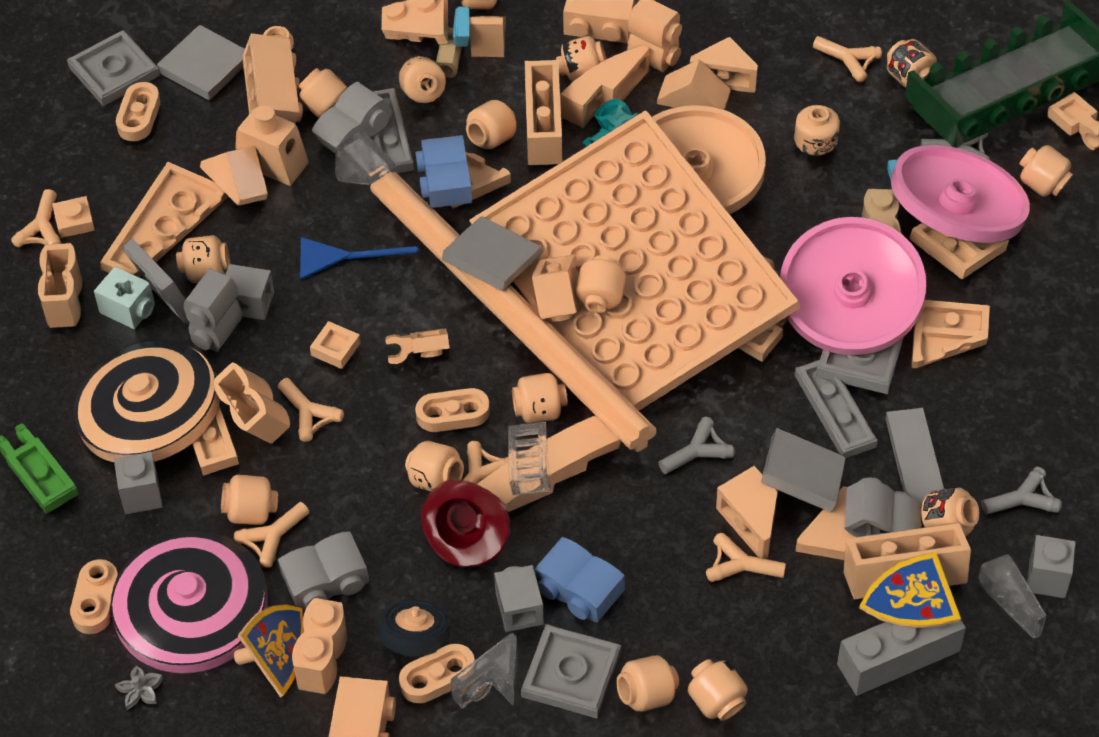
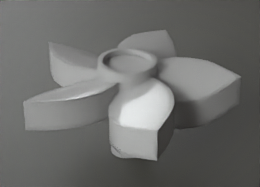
M136 665L130 674L132 681L126 680L115 684L118 691L128 693L125 698V705L127 710L137 704L140 697L147 704H157L154 689L159 687L163 676L158 673H148L145 675L143 670Z

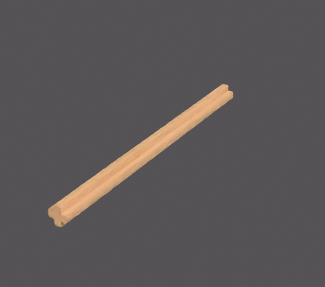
M389 169L379 172L378 180L371 183V192L630 450L635 449L639 452L645 449L648 440L655 437L656 427L545 318L540 319L539 313L511 285L502 292L443 261V250L460 235L433 208H430V205L396 172L392 173Z

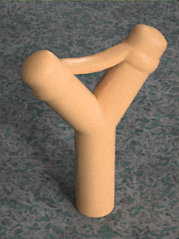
M817 36L813 43L814 49L842 60L857 82L865 81L868 65L873 60L882 57V49L880 47L846 48L820 36ZM858 60H866L863 67Z
M49 189L43 191L36 218L11 238L15 247L19 248L29 243L44 245L61 244L59 236L49 222L53 211L52 204L55 203L57 197L56 192ZM41 232V234H42V236L44 237V239H43V238L34 237V236H35L37 233Z
M284 378L279 382L278 389L299 411L298 433L301 441L309 442L312 440L313 434L323 425L343 420L344 411L342 409L310 402L289 378ZM313 416L322 418L313 426Z
M471 441L467 446L469 473L463 481L477 484L512 459L510 457L499 458L492 456L481 448L480 442ZM482 456L492 461V463L482 466Z
M299 502L272 525L235 531L234 540L255 550L260 557L259 564L262 567L270 568L275 561L281 536L307 516L309 510L304 503ZM265 540L262 552L252 542Z
M719 533L715 536L713 542L717 546V558L714 565L706 570V576L709 581H719L742 571L784 578L786 563L748 556L724 533ZM723 551L731 560L719 564Z

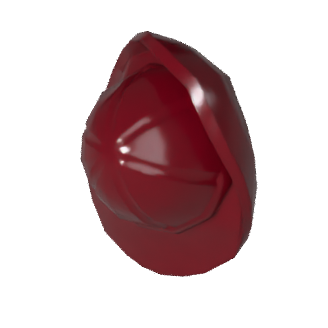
M447 480L439 483L428 494L421 510L422 530L428 543L440 558L459 567L481 566L496 559L503 551L511 533L509 514L504 503L492 492L473 482Z

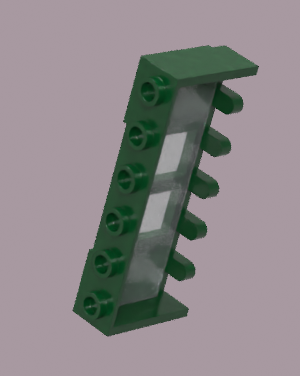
M1070 1L1065 2L1060 24L1053 26V20L1044 14L1036 22L1034 35L1026 38L1027 33L1020 26H1017L1010 32L1008 47L1000 50V44L993 38H990L983 45L981 59L973 62V56L966 50H963L956 57L955 70L946 74V69L939 62L931 65L927 82L914 70L908 72L905 98L913 105V109L952 147L960 146L994 130L995 127L1001 126L1015 117L1027 114L1033 109L1048 102H1053L1072 91L1077 92L1099 82V26Z

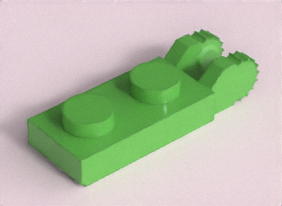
M23 423L15 427L18 439L24 444L20 448L14 450L10 442L3 435L0 436V452L7 460L10 468L46 514L79 495L73 481L38 437L34 438Z

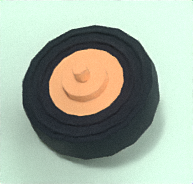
M422 600L396 602L385 608L380 616V640L386 648L398 654L406 656L433 654L438 649L444 647L449 639V617L441 607L431 602Z

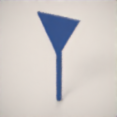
M301 237L300 281L344 259L418 253L420 249L418 246L348 252Z

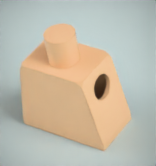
M261 105L253 109L238 127L236 132V150L255 146L263 175L291 186L309 164L297 126L293 122L276 116L271 106Z

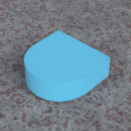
M457 7L454 16L453 43L455 46L467 47L469 42V7Z

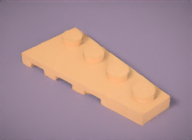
M167 162L101 260V270L109 273L114 267H117L140 277V273L123 250L124 244L133 238L157 262L229 196L215 182Z

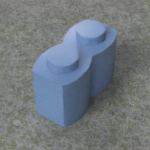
M463 135L421 140L422 151H416L418 172H425V177H419L422 198L429 197L430 208L472 203L471 181Z
M564 537L556 543L534 569L540 593L549 600L557 599L567 603L570 612L582 620L587 618L598 623L625 590V576L617 568L598 557L592 556L582 546Z

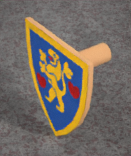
M937 552L919 555L899 562L885 571L869 587L859 606V609L879 620L904 627L926 628L961 621Z
M287 604L268 607L256 613L238 635L245 648L237 649L234 652L235 662L242 665L255 661L280 697L285 695L295 678L292 652L297 639L304 632L302 608Z

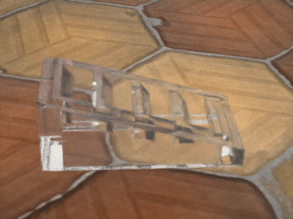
M546 422L508 426L509 484L512 495L551 491ZM538 434V438L517 440V436ZM539 446V449L518 451V447ZM539 456V460L519 462L520 458ZM539 468V471L519 473L521 469Z
M1006 554L983 563L978 578V583L982 589L1033 639L1040 637L1046 614L1011 556Z

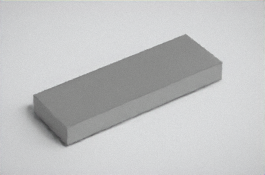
M395 88L373 91L384 99L393 112L386 127L371 137L379 172L385 169H389L392 173L413 171V160Z
M820 360L795 368L796 379L840 455L848 458L877 447L878 440L841 379L834 378V381L816 377Z
M916 408L886 412L885 420L903 492L910 494L911 497L922 504L928 493L933 490L944 489L924 409Z

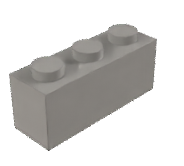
M962 621L926 628L904 627L884 622L842 640L837 665L855 695L858 696L960 652L966 627Z

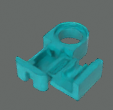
M612 99L605 102L594 113L602 129L592 138L588 137L582 142L586 148L639 114L636 112L632 115L627 104L620 99Z

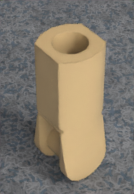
M448 27V43L439 45L436 63L444 71L445 77L454 78L457 74L462 47L454 45L453 28Z

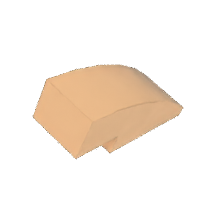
M643 45L624 51L592 67L574 80L560 94L561 117L584 128L602 104L612 99L623 101L649 72L650 48Z

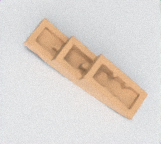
M594 415L538 443L477 483V485L496 495L509 512L552 494L555 483L586 471L589 460L618 449L621 440Z

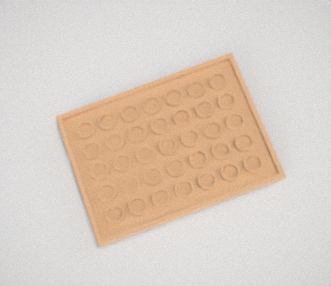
M646 110L469 220L472 225L478 218L483 216L541 246L540 256L512 282L521 296L538 313L532 275L539 260L575 254L577 279L581 266L586 261L592 260L593 257L607 256L619 263V266L626 273V282L622 300L618 306L606 309L602 313H596L586 309L585 305L579 301L578 310L572 314L570 319L552 322L550 318L545 319L638 411L800 309L798 299Z

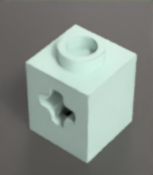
M114 267L94 290L99 313L132 329H135L143 319L148 318L154 309L155 302L150 283L117 267Z

